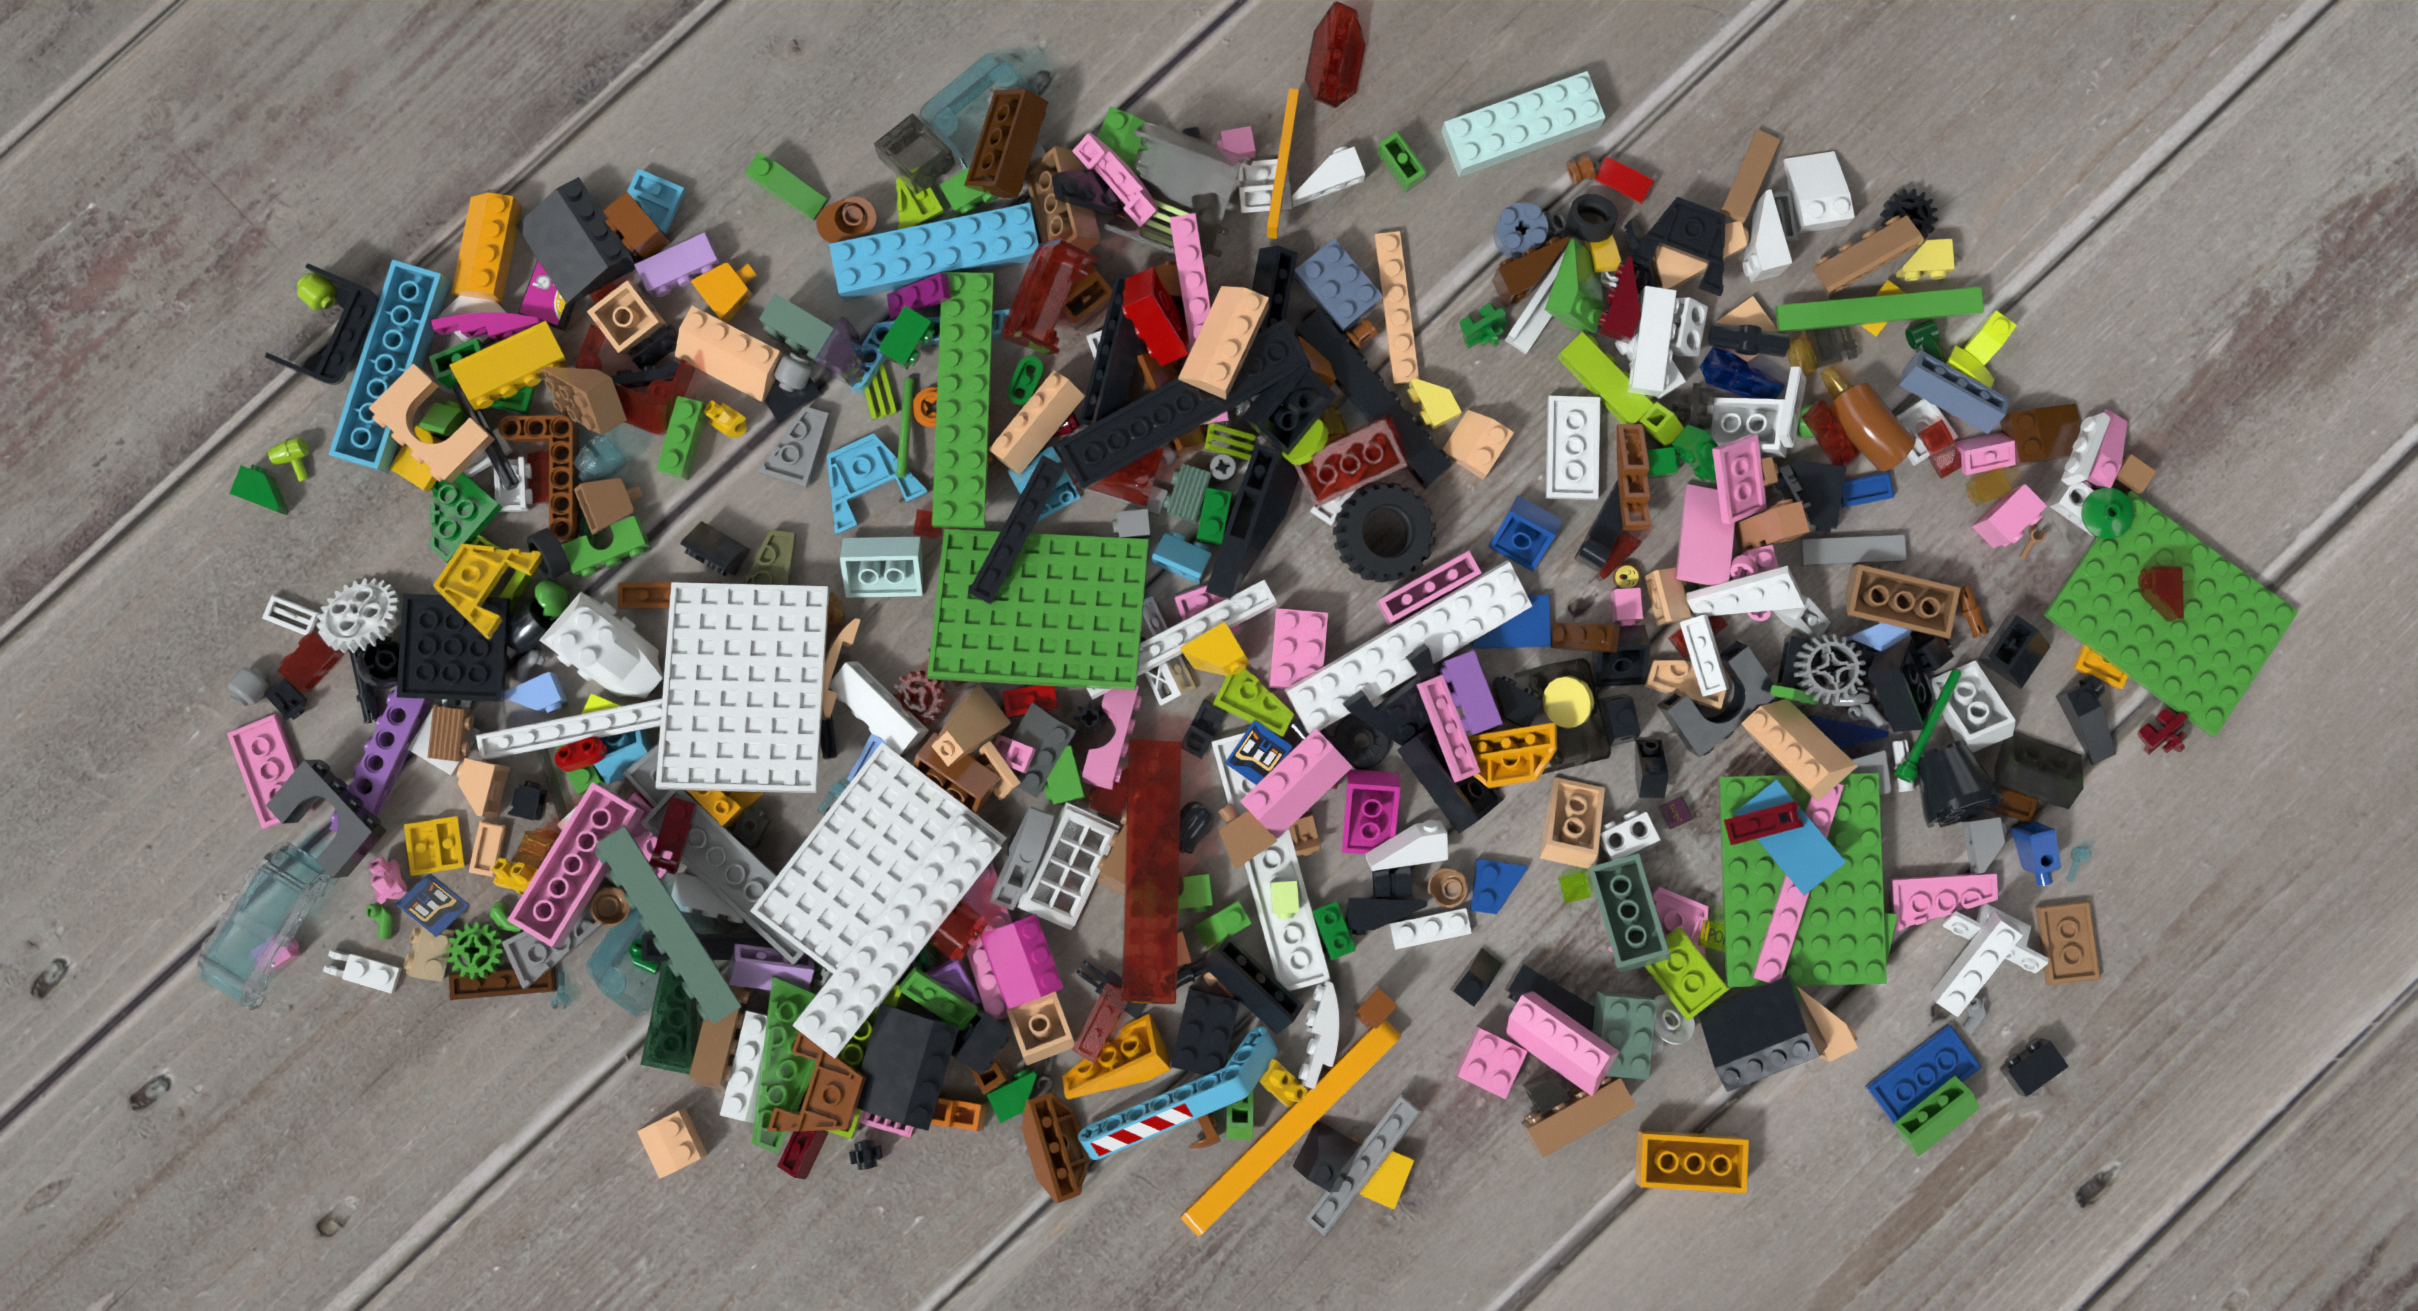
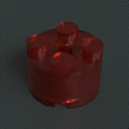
M962 900L957 903V907H954L934 933V936L928 941L953 961L955 958L961 961L971 946L968 943L971 938L977 940L987 926L983 922L985 918Z

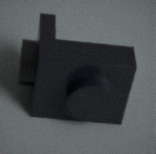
M287 677L280 680L264 693L267 699L281 713V719L284 722L289 718L295 720L305 712L304 707L306 706L307 698Z

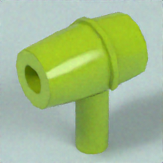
M302 437L288 438L268 449L269 459L274 465L291 462L299 482L309 479L301 458L309 454V446Z

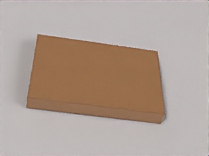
M2090 901L2035 907L2041 953L2049 958L2048 964L2043 967L2046 985L2100 980Z

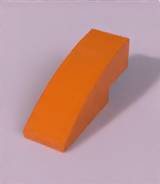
M939 1096L931 1124L981 1131L984 1129L987 1104Z

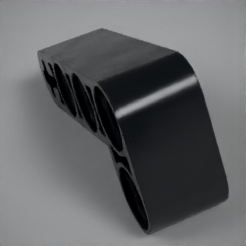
M1618 479L1574 558L1595 571H1599L1606 563L1612 552L1611 547L1623 527Z

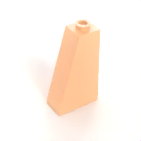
M1739 221L1725 224L1723 261L1742 252L1749 242L1748 230L1746 227L1743 228L1742 223ZM1657 245L1651 261L1658 287L1670 290L1702 274L1707 266V263Z
M979 683L960 700L932 744V747L946 765L950 766L987 742L995 739L1011 722Z

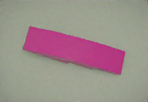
M487 312L460 314L431 320L433 330L440 335L461 331L467 338L488 334L495 341L507 339L542 323L537 317Z

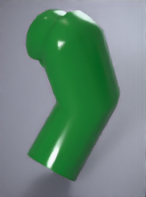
M633 941L629 948L633 965L652 975H656L661 964L658 962H641L642 941Z

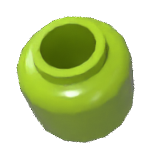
M307 273L298 281L297 295L312 310H327L336 303L337 288L331 281L314 273Z

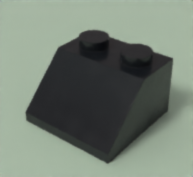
M1645 625L1619 626L1617 653L1592 651L1595 687L1646 684L1650 642Z
M978 1009V1012L963 1030H958L951 1056L982 1075L984 1071L987 1072L995 1061L993 1057L997 1051L1003 1049L1010 1039L1008 1035L1011 1030L986 1012Z

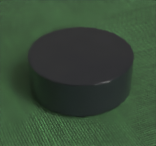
M2084 674L2078 680L2079 684L2090 683L2097 698L2105 692L2102 682L2091 674Z

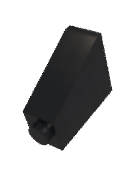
M1794 460L1793 468L1797 481L1802 488L1804 504L1809 502L1813 509L1807 512L1810 526L1815 527V531L1821 533H1831V529L1837 530L1847 467Z

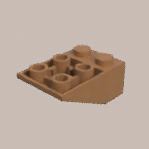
M543 368L546 376L545 384L552 392L554 397L553 405L560 414L567 415L574 422H579L588 430H593L600 435L607 433L627 420L612 377L597 369Z

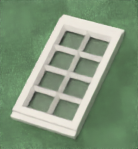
M1066 802L1048 837L1031 882L1025 894L1021 895L1017 907L1072 930L1099 875L1100 869L1097 866L1103 854L1108 855L1111 849L1109 843L1115 831L1118 832L1119 826Z

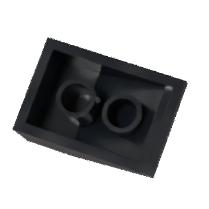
M1303 364L1258 396L1243 414L1242 418L1273 447L1289 455L1337 395L1306 364Z

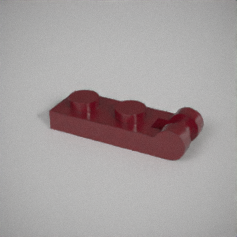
M670 797L656 846L649 862L653 869L658 870V868L667 870V873L673 875L677 873L698 804ZM665 850L673 852L670 860L663 858Z
M1797 801L1725 819L1724 824L1730 845L1733 846L1804 827L1803 820L1799 819L1797 809H1799ZM1786 813L1789 822L1781 824L1778 814Z

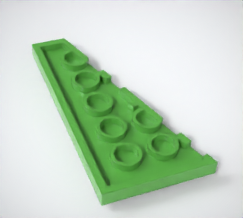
M772 976L752 1144L778 1154L788 1131L770 1132L767 1130L774 1107L796 1113L810 1083L816 1061L792 1053L799 1031L792 1025L816 994Z

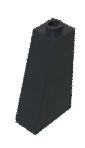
M1796 636L1785 638L1776 686L1799 688L1797 684L1803 681L1802 677H1794V673L1801 671L1800 668L1794 667V663L1802 662V660L1796 654L1798 652L1806 653L1802 645L1805 643L1811 645L1810 639ZM1854 648L1853 652H1862L1861 656L1857 657L1858 661L1864 660L1866 662L1865 665L1859 666V670L1866 671V675L1858 676V678L1863 682L1870 681L1868 669L1871 667L1874 657L1879 653ZM1821 649L1814 655L1811 668L1819 665L1820 655H1822ZM1831 649V652H1834L1838 661L1846 662L1841 653ZM1831 665L1819 671H1826L1828 673L1840 668V666L1833 667ZM1848 670L1841 672L1838 684L1845 683ZM1813 676L1819 685H1825L1822 677Z

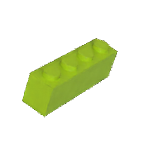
M1582 331L1560 352L1557 359L1595 397H1600L1601 404L1621 424H1635L1654 405L1651 402L1652 397L1650 395L1629 393L1630 374L1626 371L1622 372L1615 365V359L1607 352L1604 354L1597 347L1598 342L1590 334L1585 335Z

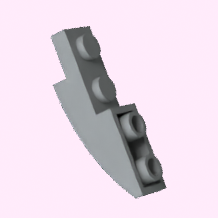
M1029 806L1009 848V856L989 896V903L1014 910L1021 894H1025L1037 868L1052 826L1054 814Z

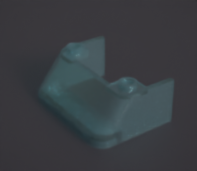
M994 53L986 54L928 100L920 110V116L925 126L963 171L968 168L964 156L949 140V137L957 131L959 126L955 114L994 83L1002 89H1008L1016 85L1019 89H1027L1038 95L1011 63Z
M637 907L633 910L631 909L625 921L610 928L586 964L588 975L601 992L635 1017L646 1015L649 1009L624 992L627 981L625 976L616 968L629 951L631 943L637 940L644 930L638 916L641 913ZM681 911L695 934L705 933L706 927Z

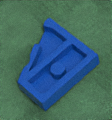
M1476 859L1470 911L1497 914L1526 872L1527 866Z

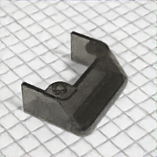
M1585 658L1546 664L1514 673L1515 678L1529 676L1530 688L1539 695L1544 694L1550 682L1563 676H1573L1580 681H1584L1593 694L1594 707L1586 722L1571 728L1556 725L1557 750L1549 761L1552 767L1545 768L1542 774L1610 757L1611 744L1592 670Z

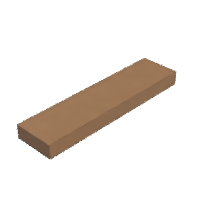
M1757 129L1720 213L1744 223L1781 139Z

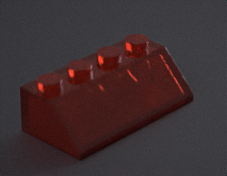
M1390 413L1326 442L1319 454L1315 452L1311 456L1313 458L1311 461L1301 465H1294L1315 508L1408 466L1401 436Z

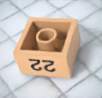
M628 280L587 311L616 351L622 354L629 353L631 348L637 346L666 324L635 282Z

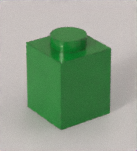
M1675 447L1647 450L1650 468L1647 473L1648 479L1672 477L1678 473L1677 469H1680L1681 462L1679 454H1675Z

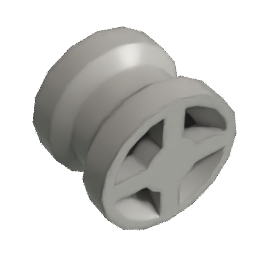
M1220 454L1212 459L1210 472L1213 479L1222 483L1228 482L1234 477L1235 462L1229 455Z

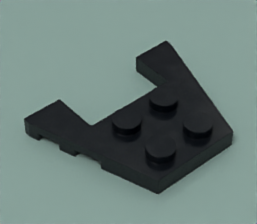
M1676 197L1629 256L1632 257L1633 264L1648 269L1657 245L1707 263L1698 289L1721 296L1724 287L1722 284L1726 215Z
M1425 643L1406 656L1417 677L1374 708L1362 690L1342 703L1349 712L1400 746H1403L1432 724L1417 684L1435 678L1431 652Z

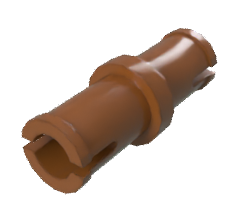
M1971 585L1963 586L1960 589L1958 598L1963 610L1961 615L1966 617L1973 638L1980 637L1982 634L1986 635L1989 633V630L1981 614L1982 607L1981 605L1978 606Z

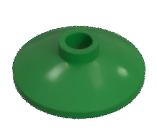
M2101 488L2087 496L2082 505L2081 517L2084 526L2092 535L2101 539H2114L2122 536L2129 530L2134 519V509L2130 499L2123 492L2114 488ZM2109 508H2112L2115 512L2113 517L2108 514Z

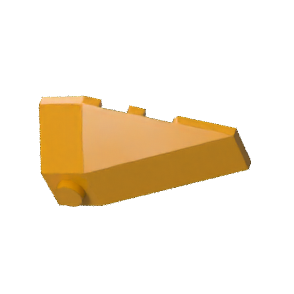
M1147 1014L1126 1024L1120 1029V1035L1111 1042L1106 1040L1100 1045L1102 1049L1092 1057H1085L1064 1074L1062 1080L1065 1097L1072 1099L1146 1082L1171 1071L1168 1050L1152 1016Z

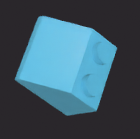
M1171 532L1170 535L1164 533L1153 553L1152 563L1200 584L1212 558V553L1208 552L1209 547L1198 542L1191 545L1185 542L1186 538L1175 532Z
M646 730L599 738L606 745L607 752L605 757L600 762L594 764L607 785L624 779L626 776L623 772L653 748Z

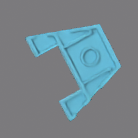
M874 433L827 454L832 511L835 524L834 531L837 535L859 526L848 501L891 481L897 480L907 503L929 494L926 488L908 469L906 478L896 476L898 459Z

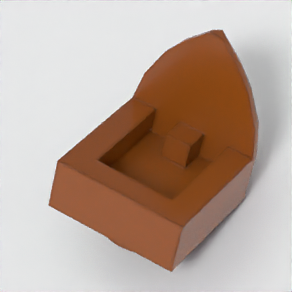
M1213 1112L1197 1118L1206 1136L1193 1142L1188 1147L1191 1149L1206 1148L1221 1141L1215 1129V1126L1219 1124Z

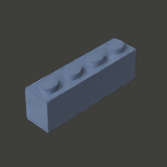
M1919 350L1902 371L1899 386L1987 434L2006 416L2009 398L1922 350Z

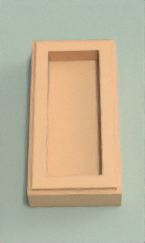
M484 821L479 822L469 867L470 873L496 877L492 867L501 858L508 826Z

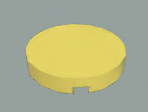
M1563 676L1550 682L1544 691L1542 700L1544 711L1548 718L1556 723V725L1564 728L1577 727L1589 719L1591 710L1594 707L1592 691L1584 681H1580L1573 676Z

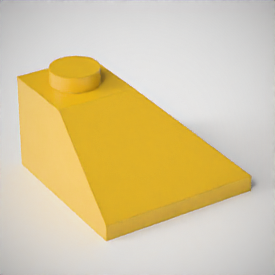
M1225 621L1180 647L1182 653L1196 670L1230 676L1242 672L1250 664Z

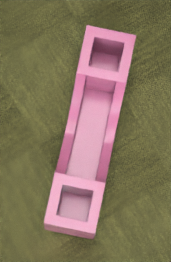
M1139 686L1136 687V691L1112 689L1104 694L1101 711L1112 720L1116 732L1112 740L1105 746L1089 750L1082 773L1083 783L1112 790L1114 781H1120L1123 767L1119 766L1120 759H1126L1129 743H1125L1127 734L1132 735L1136 721L1131 718L1134 710L1139 711L1142 696L1138 695Z

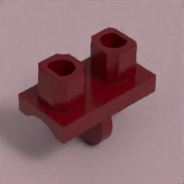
M2166 707L2155 718L2164 727L2161 731L2158 732L2149 723L2138 731L2137 735L2145 744L2143 750L2148 755L2165 741L2167 744L2162 747L2164 752L2168 753L2172 749L2182 752L2185 749L2182 741L2187 735L2183 731L2177 735L2175 733L2185 725L2184 722L2188 717L2183 712L2177 715Z

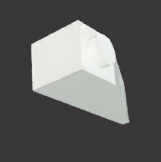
M1345 146L1333 151V154L1292 195V207L1364 182L1365 173L1355 147L1348 149Z
M1427 820L1424 823L1414 824L1366 853V860L1371 871L1448 860L1447 831L1441 820Z

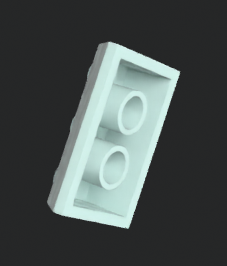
M920 537L843 538L840 563L846 598L923 596V556Z

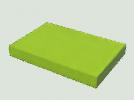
M1678 926L1665 936L1671 959L1644 967L1686 1021H1689L1728 991L1729 988L1682 928Z

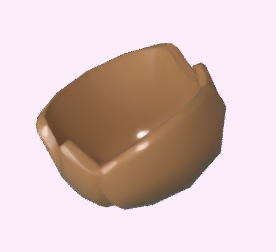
M1443 868L1435 871L1429 878L1428 893L1438 905L1453 908L1463 904L1468 897L1469 882L1459 870Z
M605 887L593 895L590 902V912L597 923L612 927L621 924L628 918L631 907L624 898L625 892L620 888Z

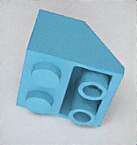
M1053 446L1038 453L1021 475H1018L1011 469L1007 470L1020 495L1042 455L1064 466ZM1066 469L1037 522L1081 498Z

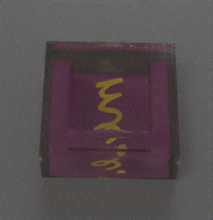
M1683 796L1658 806L1668 830L1693 820Z

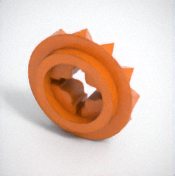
M930 387L916 395L913 400L912 411L915 419L921 425L931 429L936 428V413L932 412L928 415L929 409L924 402L926 401L932 405L937 402V388Z

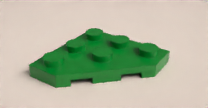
M463 472L452 483L445 480L441 482L437 480L431 489L433 491V503L430 504L432 538H430L429 548L446 563L451 560L461 543L471 544L503 508Z

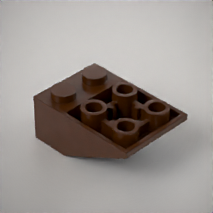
M1559 236L1547 241L1545 243L1546 246L1539 250L1533 247L1523 252V257L1516 260L1512 257L1499 264L1500 267L1496 270L1492 282L1504 307L1525 299L1530 295L1565 249L1570 240L1568 236L1560 239Z
M1083 254L1052 262L1044 259L1030 270L1075 331L1109 306L1112 289Z

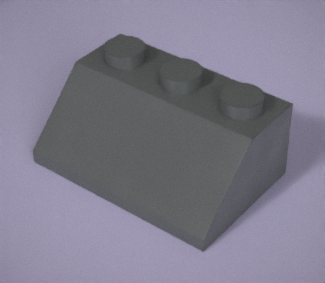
M1034 702L1030 705L1011 739L1032 747L1036 751L1027 773L1009 768L1020 781L1017 787L1037 798L1056 762L1075 734L1077 727Z

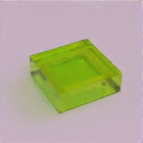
M1584 872L1558 878L1565 904L1590 898Z

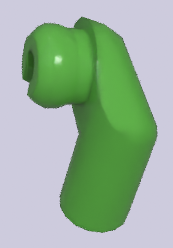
M496 902L493 908L490 909V917L502 930L516 933L523 932L524 930L507 921L509 918L506 913L507 905L503 902Z
M375 903L368 905L366 908L367 916L374 918L379 923L377 938L391 939L394 919L392 913L383 904Z

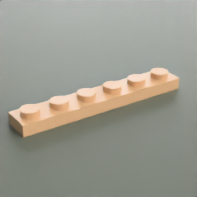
M1400 231L1379 233L1374 235L1381 294L1383 295L1382 302L1393 385L1409 384L1411 380L1419 379L1401 235Z

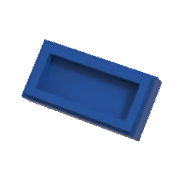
M1889 472L1844 481L1841 499L1842 508L1894 498Z

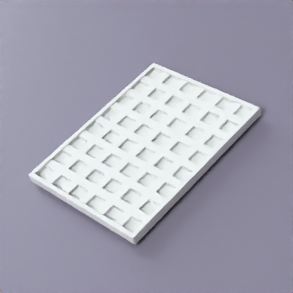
M671 582L656 776L657 789L817 793L829 604L828 586Z
M881 743L750 912L831 973H834L960 815L999 846L1003 844L1006 837L892 749ZM897 981L893 984V986L890 988V990L886 993V995L882 998V1000L878 1003L876 1007H878L881 1004V1002L885 999V997L888 995V993L891 991V989L894 987Z

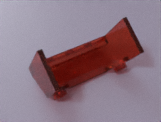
M1062 239L1040 243L1031 257L1001 330V338L1043 354H1058L1060 350L1057 348L1059 338L1057 337V331L1054 330L1072 284L1077 283L1079 280L1082 281L1086 277L1089 269L1087 263L1096 262L1098 257Z
M590 325L577 356L575 368L597 369L599 371L602 369V360L598 353L606 336L596 325ZM682 359L672 383L663 379L654 380L649 384L645 394L614 383L627 419L623 423L657 436L665 435L677 396H685L695 368Z

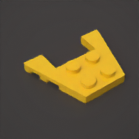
M461 543L433 586L482 635L490 640L501 624L502 619L499 615L485 610L481 606L507 567L532 576L542 562L543 557L539 551L527 553L511 548L509 551L497 550L491 546Z

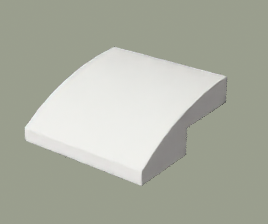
M1278 159L1237 162L1241 213L1270 211ZM1288 170L1281 210L1292 209Z

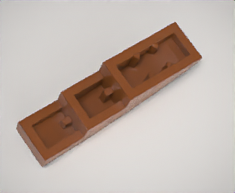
M1617 424V469L1623 530H1649L1651 526L1648 507L1650 491L1647 473L1650 468L1643 424Z

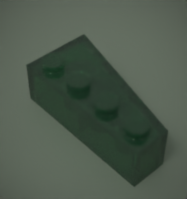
M667 961L662 962L640 1065L690 1075L698 1043L696 997L693 999L689 998L682 987V982L685 980L681 975L677 977L674 975Z

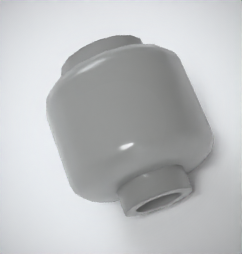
M791 352L790 355H783L774 373L775 378L780 382L779 387L789 392H793L794 389H804L813 370L809 364L810 360L795 352Z
M256 667L252 670L241 668L228 683L230 690L228 694L243 706L247 704L255 705L264 696L265 691L269 689V685L265 681L267 675Z

